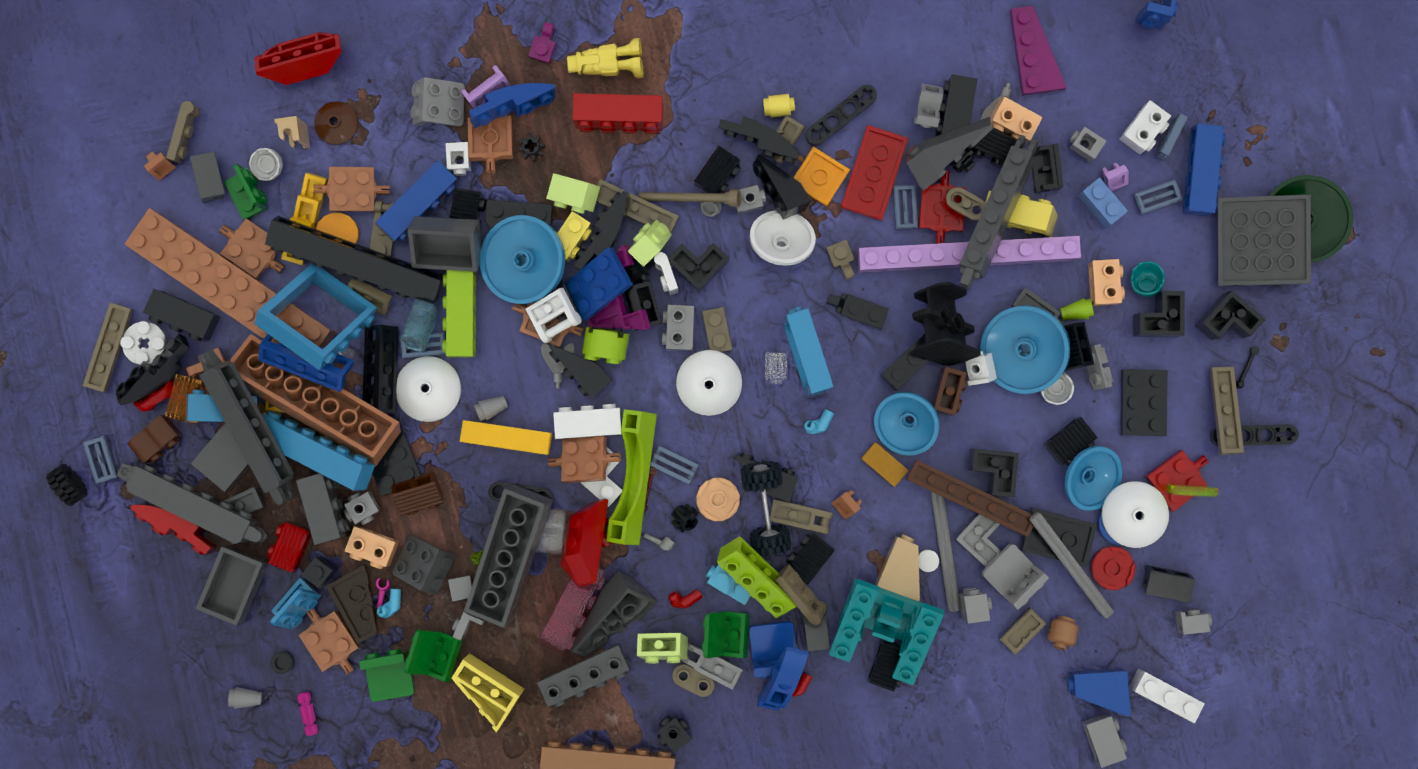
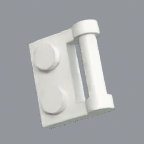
M659 252L655 255L654 262L656 263V269L661 271L663 275L660 277L664 292L668 291L670 296L677 294L678 286L665 253Z
M559 288L526 308L540 339L544 343H548L555 335L572 325L577 326L582 322L580 315L575 312L564 288ZM563 313L566 314L567 319L550 329L546 328V323Z

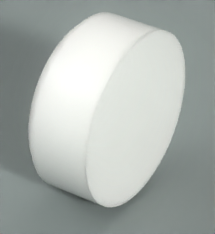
M923 550L919 553V568L922 571L932 572L938 567L939 557L934 551Z

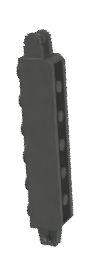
M1020 135L1015 146H1011L960 261V274H963L960 285L963 288L970 290L974 280L983 279L988 271L1033 168V156L1039 143L1036 139L1032 140L1028 150H1024L1022 148L1026 138Z
M213 349L201 354L198 357L203 366L204 373L199 375L264 493L269 492L277 505H283L286 502V498L291 500L296 495L294 487L290 482L294 478L293 470L234 363L229 360L223 363Z
M122 463L117 476L127 482V491L234 544L249 541L263 543L269 539L268 531L257 526L259 521L252 518L253 514L244 510L239 512L233 509L234 505L222 500L218 502L214 500V495L204 491L199 493L195 491V486L186 482L181 484L176 481L177 478L167 473L162 475L152 465L133 466Z

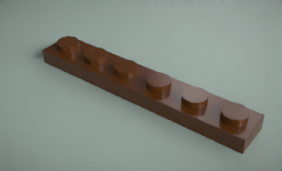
M915 460L906 479L1026 537H1029L1034 526L1030 521L1032 514L921 461Z

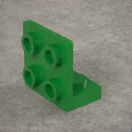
M239 164L233 165L237 175L224 181V184L242 219L249 220L268 210L266 205L268 199L262 190L259 191L256 185L258 179L253 175L252 171L249 172L246 167H242Z

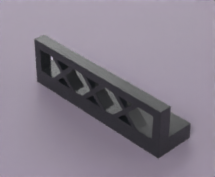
M371 325L369 328L365 327L363 401L370 404L371 398H373V407L385 414H396L399 327ZM373 331H375V340H374V342H373V340H372V339H373ZM374 354L375 360L372 363V355ZM372 376L374 377L373 385L371 384Z

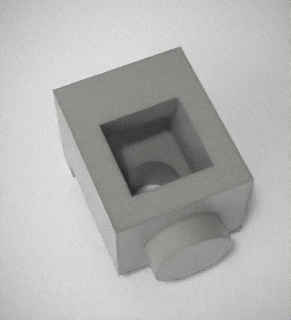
M1084 126L1080 132L1076 130L1069 139L1072 143L1069 148L1087 159L1086 161L1090 163L1096 158L1106 140ZM1081 142H1086L1087 148L1082 146Z
M758 185L740 189L741 204L740 207H736L737 215L763 209V202H766L763 189L759 190ZM753 195L754 200L749 202L746 200V196Z
M1200 609L1186 610L1187 614L1180 610L1175 611L1177 633L1187 635L1210 632V626L1212 625L1210 613L1200 612Z

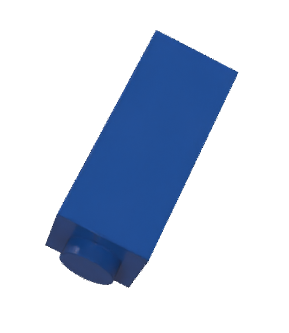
M1120 668L1069 672L1070 678H1067V689L1071 691L1073 696L1124 716H1131L1128 671Z

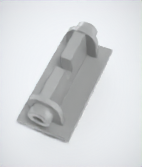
M1101 344L1090 346L1095 365L1087 366L1093 391L1113 386L1112 382L1114 380L1110 367H1102L1103 363L1108 362L1105 347L1102 348Z

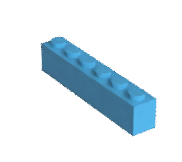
M269 410L268 413H261L285 456L353 491L367 489L375 467L374 464L367 461V457L351 453L348 447L333 444V440L330 438L315 435L316 432L312 429L299 427L298 422L284 419L276 411Z

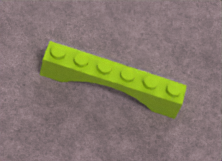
M624 409L621 433L626 450V475L620 500L609 519L606 542L640 545L657 414Z

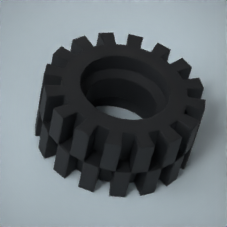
M67 464L59 465L46 476L47 483L51 485V490H54V494L59 496V499L64 501L66 505L73 506L88 495L87 488L84 487L86 485L81 481V477H78L77 473L72 471V468L68 467Z

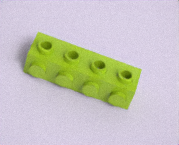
M447 270V274H443V286L447 287L446 296H443V309H446V318H443V331H446V340H443L442 344L443 353H446V357L476 358V272Z
M739 536L720 548L717 559L719 566L731 575L736 583L748 591L750 596L755 598L767 612L778 618L796 607L794 602L775 581L779 573L743 538Z

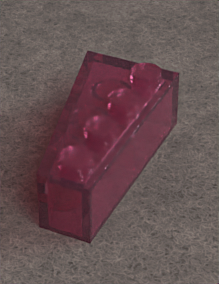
M598 568L597 581L594 584L581 587L572 578L570 579L540 637L541 645L561 655H564L566 649H571L576 639L573 635L577 628L581 629L586 619L583 614L586 608L591 609L596 599L593 596L596 588L600 590L606 578L603 577L605 570Z

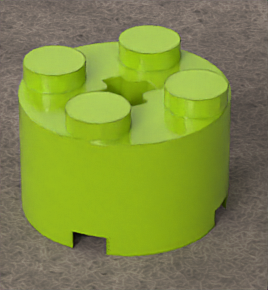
M586 327L582 353L585 354L584 359L597 361V359L606 358L607 363H622V360H626L630 334L624 333L622 336V331L605 328L593 329L592 331V327Z

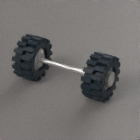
M758 461L755 464L745 465L740 469L743 489H747L749 492L751 490L753 492L758 490L762 492L766 521L764 528L758 527L757 530L754 529L750 532L751 547L762 557H766V555L771 557L773 554L781 555V552L786 553L787 550L791 549L789 528L786 526L782 527V525H770L766 489L769 491L782 485L781 466L778 462L773 463V461H763L761 463Z

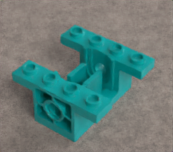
M854 579L840 615L837 633L829 650V655L850 663L857 643L862 639L864 627L873 630L872 635L892 643L895 638L901 640L900 657L893 671L892 678L914 685L945 610L885 590L860 579Z

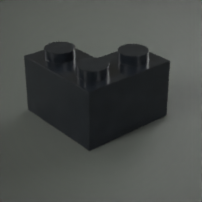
M714 243L699 258L681 244L668 258V261L673 269L700 292L729 262V257Z
M1231 290L1223 293L1195 326L1211 340L1220 338L1229 327L1242 338L1252 336L1265 319Z
M1161 291L1155 295V313H1138L1133 315V337L1177 338L1184 336L1185 291Z
M970 449L968 471L990 473L988 494L1015 497L1019 453Z

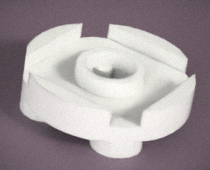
M141 321L131 325L126 330L120 344L123 347L125 356L131 362L141 364L145 361L151 365L155 356L161 354L166 349L168 338L165 331L157 324ZM142 339L150 340L148 342V348H141L140 345Z

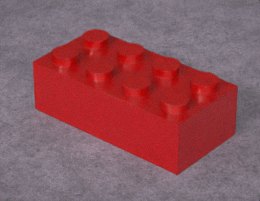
M573 93V122L576 129H580V132L590 133L593 132V129H601L603 133H614L615 130H623L624 133L634 134L636 130L645 131L646 134H658V131H663L664 104L662 96Z

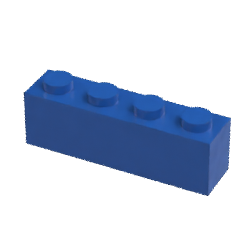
M1197 123L1191 128L1183 214L1210 216L1218 210L1217 190L1220 189L1222 181L1221 176H1219V169L1222 167L1224 156L1221 155V149L1226 140V134L1223 133L1224 126Z
M437 160L375 222V225L394 243L398 240L402 242L408 236L407 229L414 216L425 217L424 214L429 209L433 211L441 203L439 199L444 194L448 196L456 188L454 184L457 178Z

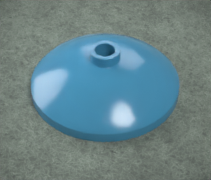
M897 392L886 397L878 406L874 416V427L878 438L888 449L901 455L911 456L927 451L934 444L939 434L940 421L935 408L927 399L912 392ZM907 416L913 417L914 421L908 420Z
M1092 446L1081 451L1073 459L1065 476V492L1069 501L1074 506L1086 511L1097 510L1103 506L1107 495L1121 484L1122 464L1117 454L1103 446Z

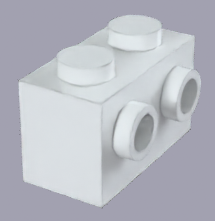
M1150 100L1142 107L1119 140L1139 155L1145 150L1149 152L1157 142L1154 140L1157 134H1163L1168 128L1169 123L1167 121L1171 115Z

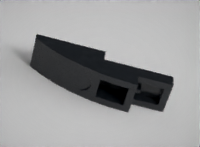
M743 117L741 125L720 120L718 128L724 130V135L736 138L737 134L745 136V141L755 144L759 140L757 148L763 151L762 155L772 158L775 157V154L783 156V161L795 164L796 160L803 161V156L786 138L756 120Z
M627 191L617 192L610 200L612 203L608 210L604 208L596 217L598 222L595 226L601 232H595L589 240L591 242L590 246L587 249L582 248L576 255L577 261L574 265L578 269L584 268L595 255L598 256L606 248H612L615 244L627 215L629 205V193Z
M179 333L167 343L166 349L161 354L155 356L151 365L143 361L139 366H136L132 370L130 377L125 383L122 382L116 390L118 404L126 405L142 399L175 377L183 368L180 358L190 348L187 338Z

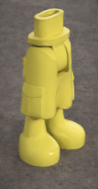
M634 38L629 44L622 47H617L614 43L588 49L581 53L576 52V55L567 56L568 72H578L579 75L583 73L585 75L617 76L620 70H628L633 73L635 78H643L640 38ZM620 56H632V57H633V58H630V59L619 60V61H618V59H619Z

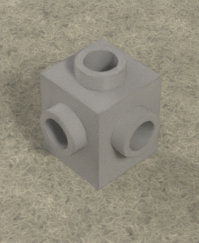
M358 492L349 497V502L344 505L346 507L344 513L347 519L355 524L361 523L365 525L374 520L373 515L381 511L371 492H366L363 495ZM360 505H362V507H363V511H362V512L359 511V506H360Z

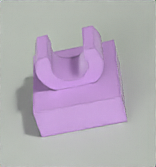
M1114 163L1113 170L1107 171L1105 167L1103 168L1104 183L1111 191L1128 185L1129 171L1125 165L1119 166L1117 163Z

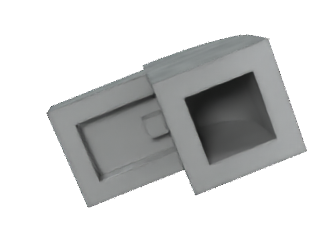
M921 84L914 118L915 124H919L924 128L938 127L943 87Z

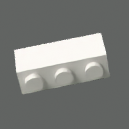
M616 404L602 405L603 409L595 410L594 406H580L581 411H572V407L559 408V412H553L555 439L622 435L621 408H616Z
M1140 669L1137 670L1129 685V689L1193 723L1196 722L1205 704Z

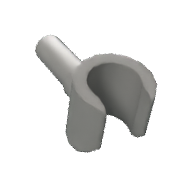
M647 533L643 537L656 543L666 551H670L675 545V542L667 536L663 541Z

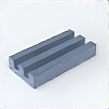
M1179 114L1173 119L1156 153V157L1163 160L1169 156L1188 118L1187 116Z
M1176 180L1133 194V198L1137 202L1136 206L1140 210V215L1183 200ZM1170 186L1173 187V190L1141 200V196ZM1173 194L1176 195V198L1144 208L1145 204Z
M915 185L893 186L895 230L917 229ZM898 190H902L904 224H900ZM907 190H910L912 224L908 222Z
M445 333L401 336L402 358L446 355V353H443L442 347L443 340L446 337ZM440 338V342L406 345V341ZM441 346V350L407 353L408 349Z
M107 436L83 442L95 483L100 484L119 478ZM99 442H101V445H102V448H103V451H104V454H105V458H106V461H107V464H108V467H109V470H110L111 475H109V471H108V468H107V465H106V462H105V459H104V456H103V452H102V449H101V446H100V443H99ZM92 444H94V447H95V450H96V453H97V458H98L99 464H100V466H101V469H102V472H103V475H104V477H102V478H101V475H100V472H99V469H98V466H97V463H96V459H95V456H94V453H93V450H92V447H91Z
M659 446L650 466L690 484L698 464ZM663 452L692 466L691 471L660 456V453ZM657 459L688 474V478L656 464Z

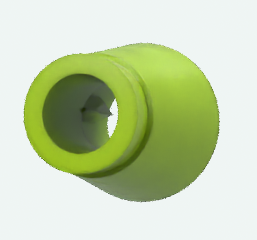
M1082 298L1060 308L1063 321L1089 319L1090 316H1094L1090 299L1085 300Z

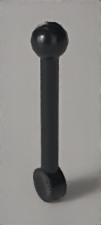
M1253 346L1249 350V359L1240 379L1236 382V387L1239 389L1244 387V379L1254 356L1260 351L1257 346Z

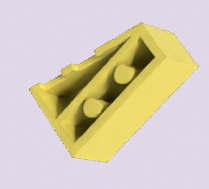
M991 191L988 192L986 202L990 196ZM1020 195L1007 228L1025 230L1024 233L1027 234L1036 232L1044 234V238H1049L1053 235L1058 214L1050 201L1039 199L1037 202L1030 200L1028 196Z
M470 653L462 660L452 676L453 681L467 698L471 699L479 708L481 715L485 716L493 725L492 728L496 733L525 690Z

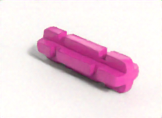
M310 692L299 693L297 699L298 703H301L299 708L303 724H305V735H315L318 733V727L314 723L316 718L313 704L310 703Z

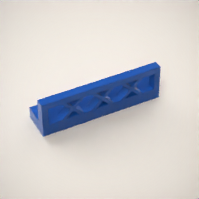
M269 334L260 343L259 361L338 392H341L344 388L346 375L354 365V360L337 354L331 364H326L319 371L283 344L271 342L273 337ZM341 363L345 366L343 369L333 366V364Z

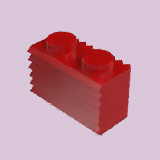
M286 521L277 528L275 536L278 539L275 545L272 544L269 548L267 557H269L268 564L293 573L297 572L312 535L310 529Z

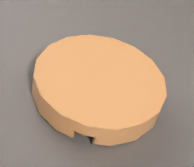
M712 478L705 481L699 488L696 496L699 511L712 521H724L731 518L737 512L740 504V495L736 486L724 478Z

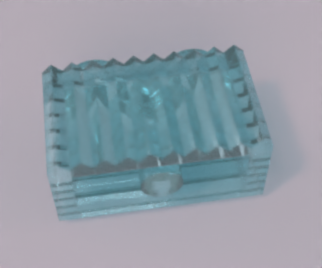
M415 299L413 300L412 311L409 312V319L406 320V327L403 328V335L400 337L406 348L425 352L439 312L435 304Z

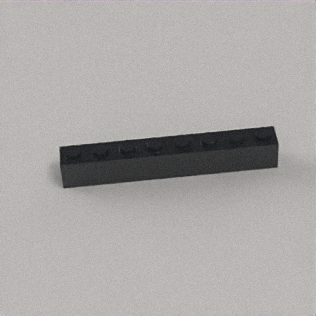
M281 216L271 220L265 245L270 246L273 251L290 253L293 258L298 260L307 259L312 261L315 266L332 268L337 274L354 276L355 280L376 284V287L382 290H393L397 292V295L404 298H415L423 305H433L438 299L443 284L442 274L428 269L412 268V264Z

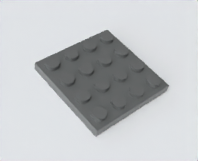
M1311 195L1217 198L1218 286L1311 284Z

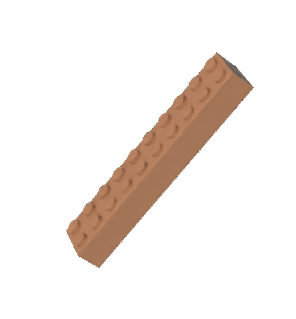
M149 208L124 244L264 339L267 333L254 324L257 311L273 298L277 292L161 213ZM294 303L289 304L276 316L321 348H325L336 334L335 331ZM274 338L271 340V342H273V343H276V344H279V343H280L279 341H277V340L274 339Z

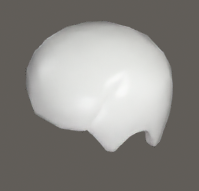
M259 148L251 155L249 167L258 180L271 181L281 174L283 162L281 156L275 150Z
M1063 373L1053 385L1041 391V394L1048 403L1054 405L1064 404L1072 398L1074 384L1069 375Z

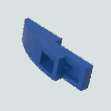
M527 83L508 86L485 94L484 104L469 110L470 122L475 129L489 124L498 117H504L511 111H514L517 117L523 114L527 115L534 109L542 105L546 106L555 100V86L546 83Z
M796 647L785 648L772 669L771 679L758 697L757 706L777 711L781 707L785 708L802 675L808 651H803Z

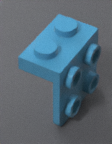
M300 577L272 609L271 612L275 616L270 623L273 626L288 629L297 627L302 622V617L316 606L317 600L321 595L304 578Z

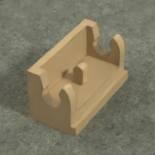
M297 116L274 119L278 127L279 137L283 141L285 140L284 133H286L292 148H295L294 142L298 141L304 149H310L307 124Z

